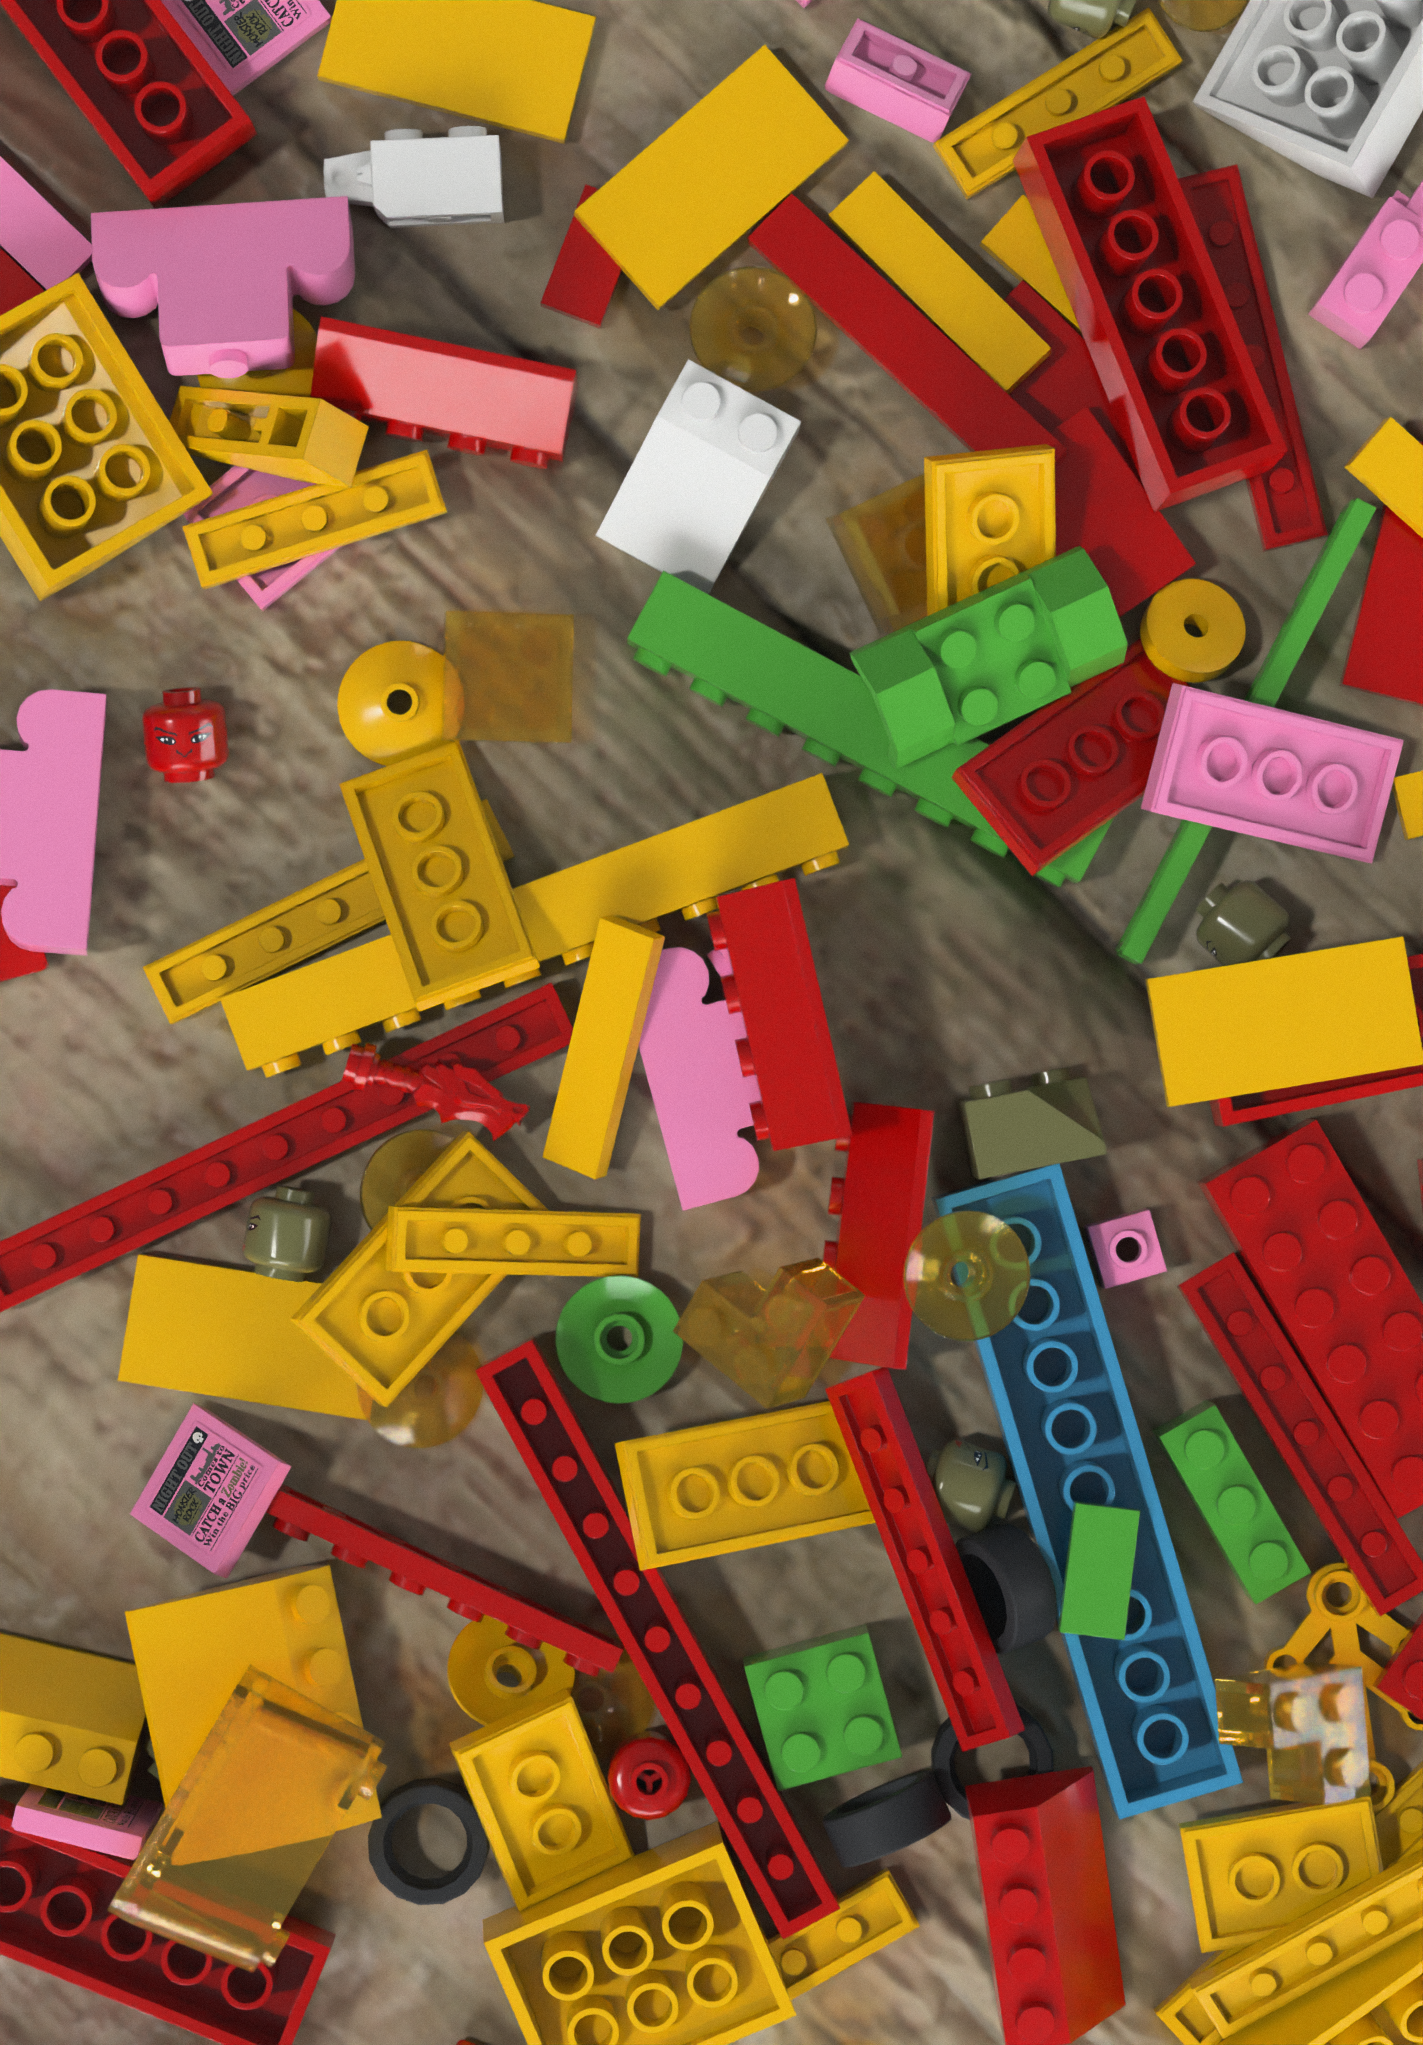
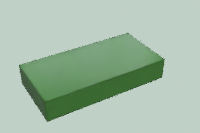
M1074 1501L1059 1618V1632L1125 1640L1140 1517L1139 1509Z

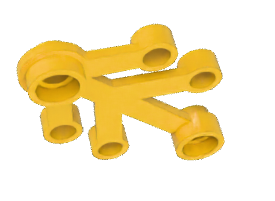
M1332 1562L1317 1569L1308 1581L1306 1589V1599L1310 1607L1308 1614L1284 1646L1272 1648L1265 1656L1264 1670L1266 1675L1277 1685H1294L1303 1676L1305 1668L1304 1659L1330 1629L1334 1654L1295 1707L1285 1709L1276 1716L1273 1722V1732L1276 1739L1286 1748L1296 1750L1307 1746L1314 1734L1313 1726L1336 1695L1340 1693L1350 1764L1345 1767L1341 1775V1791L1343 1795L1359 1793L1355 1790L1354 1786L1356 1777L1366 1771L1374 1773L1376 1776V1786L1369 1794L1371 1796L1373 1812L1383 1809L1391 1801L1395 1791V1782L1391 1772L1381 1762L1376 1760L1366 1687L1397 1709L1402 1721L1410 1728L1423 1731V1722L1411 1720L1407 1710L1372 1686L1384 1668L1360 1651L1356 1623L1388 1644L1392 1656L1412 1627L1401 1626L1387 1614L1381 1617L1377 1616L1347 1565L1343 1562ZM1336 1582L1345 1583L1349 1590L1348 1598L1340 1605L1330 1604L1326 1597L1328 1588ZM1281 1655H1290L1295 1660V1669L1287 1677H1278L1273 1671V1663ZM1291 1718H1299L1304 1722V1732L1296 1740H1288L1284 1738L1282 1733L1284 1723Z

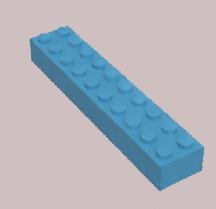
M1060 1163L1014 1172L931 1197L1015 1482H1017L1016 1485L1032 1539L1049 1567L1055 1586L1057 1602L1056 1620L1058 1626L1074 1501L1140 1510L1125 1640L1061 1633L1113 1810L1120 1820L1243 1783Z

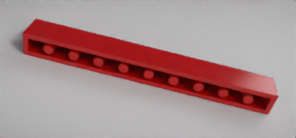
M534 1335L478 1365L475 1372L783 1940L839 1910L838 1896L782 1792L777 1790L775 1779L660 1567L640 1571L628 1509Z

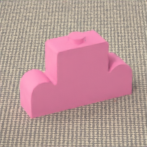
M348 196L91 213L92 263L103 303L112 313L125 318L145 316L156 309L158 305L159 339L167 370L173 376L212 374L221 378H235L244 375L247 371L290 368L295 363L293 296L300 295L303 300L311 304L326 306L337 303L346 297L354 285L353 225Z
M53 689L37 691L28 696L21 704L16 718L19 740L25 751L0 749V885L16 886L4 898L1 915L4 930L10 941L21 949L32 952L87 956L107 709L106 694Z
M677 947L667 948L661 952L639 1041V1049L682 1210L684 1211L736 1197L746 1192L753 1185L759 1172L758 1156L754 1147L743 1137H739L737 1132L741 1128L753 1126L749 1103L760 1101L761 1099L755 1075L743 1078L735 1040L746 1037L741 1012L729 1014L725 1000L711 1004L702 1003V997L706 995L709 986V971L703 959L694 951Z

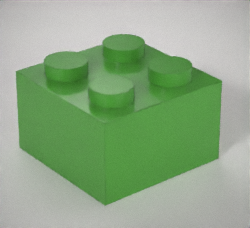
M866 1624L743 1657L746 1676L778 1791L902 1757Z

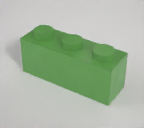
M1206 1399L1152 1430L1245 1595L1254 1604H1258L1312 1573L1215 1404Z

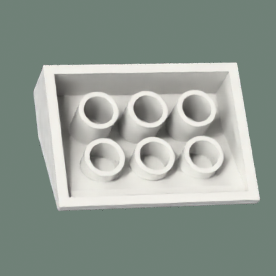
M1250 0L1192 102L1199 109L1313 173L1373 198L1423 111V0Z

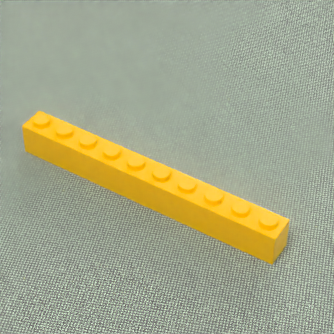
M823 773L518 886L513 888V892L538 962L541 963L562 955L565 966L591 957L601 917L612 915L653 932H658L661 930L658 918L679 910L682 911L685 921L718 909L716 903L717 896L738 888L746 890L778 882V873L801 865L805 876L841 863L837 851L847 848L849 842ZM391 934L220 998L246 1070L252 1071L262 1067L266 1078L302 1065L298 1053L322 1045L327 1056L352 1047V1044L362 1043L358 1031L382 1022L385 1032L388 1033L422 1020L411 995ZM537 968L503 982L505 988H509L542 974L540 969ZM477 990L444 1002L443 1005L447 1011L481 998V994Z

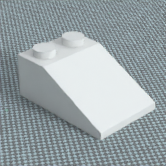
M688 359L649 430L596 537L662 573L664 570L709 595L795 440L801 421Z

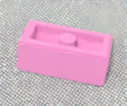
M857 18L834 61L825 84V89L843 100L934 143L941 138L970 79L971 73Z

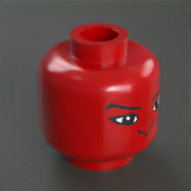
M182 687L162 691L163 702L150 706L142 715L147 764L154 771L163 773L164 781L169 783L197 782L214 778V769L224 764L229 756L224 707L217 701L201 699V688Z
M653 1731L635 1733L622 1741L612 1754L608 1769L610 1794L619 1808L632 1817L645 1820L664 1818L677 1810L688 1795L691 1770L676 1741L668 1735ZM651 1769L655 1770V1772L649 1775L644 1770ZM637 1777L646 1782V1787H642L637 1783ZM662 1778L660 1785L652 1787L654 1781Z

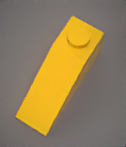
M190 386L179 387L169 420L189 455L296 481L351 487L369 428V426L320 398Z

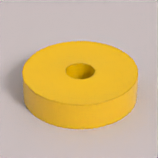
M1200 579L1177 580L1163 587L1154 596L1145 610L1140 626L1141 642L1152 663L1166 675L1191 683L1209 681L1223 674L1239 655L1246 635L1245 620L1236 601L1221 587ZM1192 624L1200 630L1202 637L1189 635L1184 625Z

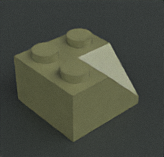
M1069 1067L1031 1074L1033 1086L1012 1090L1011 1080L1006 1079L968 1086L970 1099L956 1102L971 1176L983 1179L1107 1154L1087 1078L1078 1077L1071 1079Z

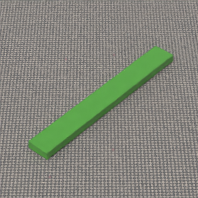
M1359 498L1352 499L1344 505L1244 701L1274 708L1364 534L1376 507ZM1182 819L1115 949L1117 956L1134 965L1142 964L1212 826Z

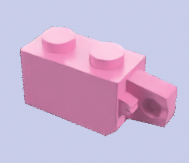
M1423 180L1411 198L1397 190L1392 197L1385 201L1308 313L1312 318L1358 349H1361L1373 337L1423 263Z

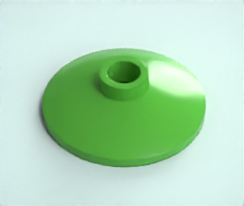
M606 1276L580 1288L564 1306L556 1327V1352L566 1376L583 1393L608 1403L635 1402L658 1391L675 1372L683 1349L682 1324L672 1302L653 1284L632 1276ZM615 1326H624L632 1334L631 1344L623 1350L612 1348L607 1341L608 1332Z

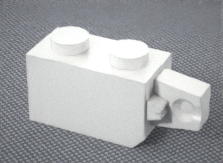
M454 127L448 130V137L423 138V131L418 129L389 130L384 133L385 140L370 141L371 150L324 159L323 172L326 197L348 196L349 204L372 206L375 209L376 215L390 228L504 223L499 135H487L485 127Z

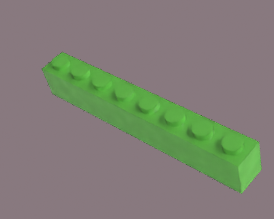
M663 570L627 638V644L637 649L633 657L636 662L665 677L672 667L694 679L689 689L704 699L723 707L727 698L750 709L745 719L753 725L777 737L780 736L783 728L806 739L802 750L833 767L837 765L840 758L862 769L858 778L860 782L889 797H892L896 788L919 800L914 808L919 814L944 827H948L953 818L975 830L970 839L972 842L1000 857H1005L1009 847L951 778L957 768L987 748L988 744L977 738H973L958 746L951 743L905 766L894 769L888 758L889 739L873 696L861 676ZM1114 817L1040 870L1035 876L1059 888L1065 879L1074 884L1080 882Z

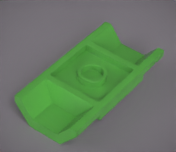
M1077 546L849 652L855 668L873 696L889 739L888 758L891 766L894 769H898L951 743L957 746L1071 693V687L1124 663L1128 642L1108 585L1085 549Z

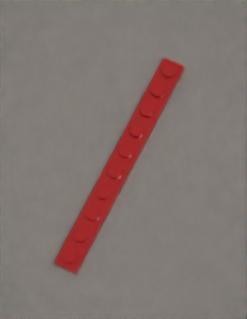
M551 982L387 1060L398 1063L399 1066L405 1065L418 1069V1071L421 1070L420 1064L426 1062L430 1067L436 1068L434 1063L441 1061L447 1068L452 1069L449 1063L456 1061L463 1067L475 1068L489 1083L568 1046L573 1026ZM340 1081L0 1241V1312L426 1113L433 1108L426 1106L417 1107L412 1093L409 1094L396 1090L393 1087L388 1088L378 1085L376 1082H373L372 1087L366 1085L364 1092L353 1089L354 1084Z

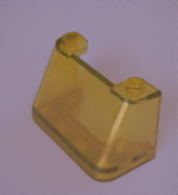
M250 1664L221 1711L107 1911L130 1924L252 1973L259 1962L271 1968L291 1934L280 1926L356 1795L369 1800L382 1778L387 1765L378 1761L377 1758L385 1745V1741Z

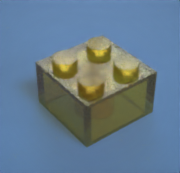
M924 471L825 518L879 634L896 631L927 616Z

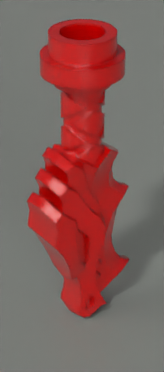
M367 1042L365 1047L352 1044L342 1081L354 1084L353 1089L364 1092L366 1085L372 1087L373 1082H376L378 1085L388 1088L393 1087L396 1090L409 1094L412 1093L417 1107H431L438 1112L441 1124L452 1120L477 1121L487 1127L492 1133L493 1142L515 1123L520 1126L522 1119L530 1111L529 1105L505 1099L503 1097L504 1093L489 1084L475 1068L463 1067L456 1061L449 1063L452 1068L450 1069L443 1065L441 1061L434 1063L436 1068L430 1067L426 1062L420 1064L421 1070L418 1071V1069L405 1065L399 1066L398 1063L385 1059L380 1060L381 1054L375 1053L377 1045Z

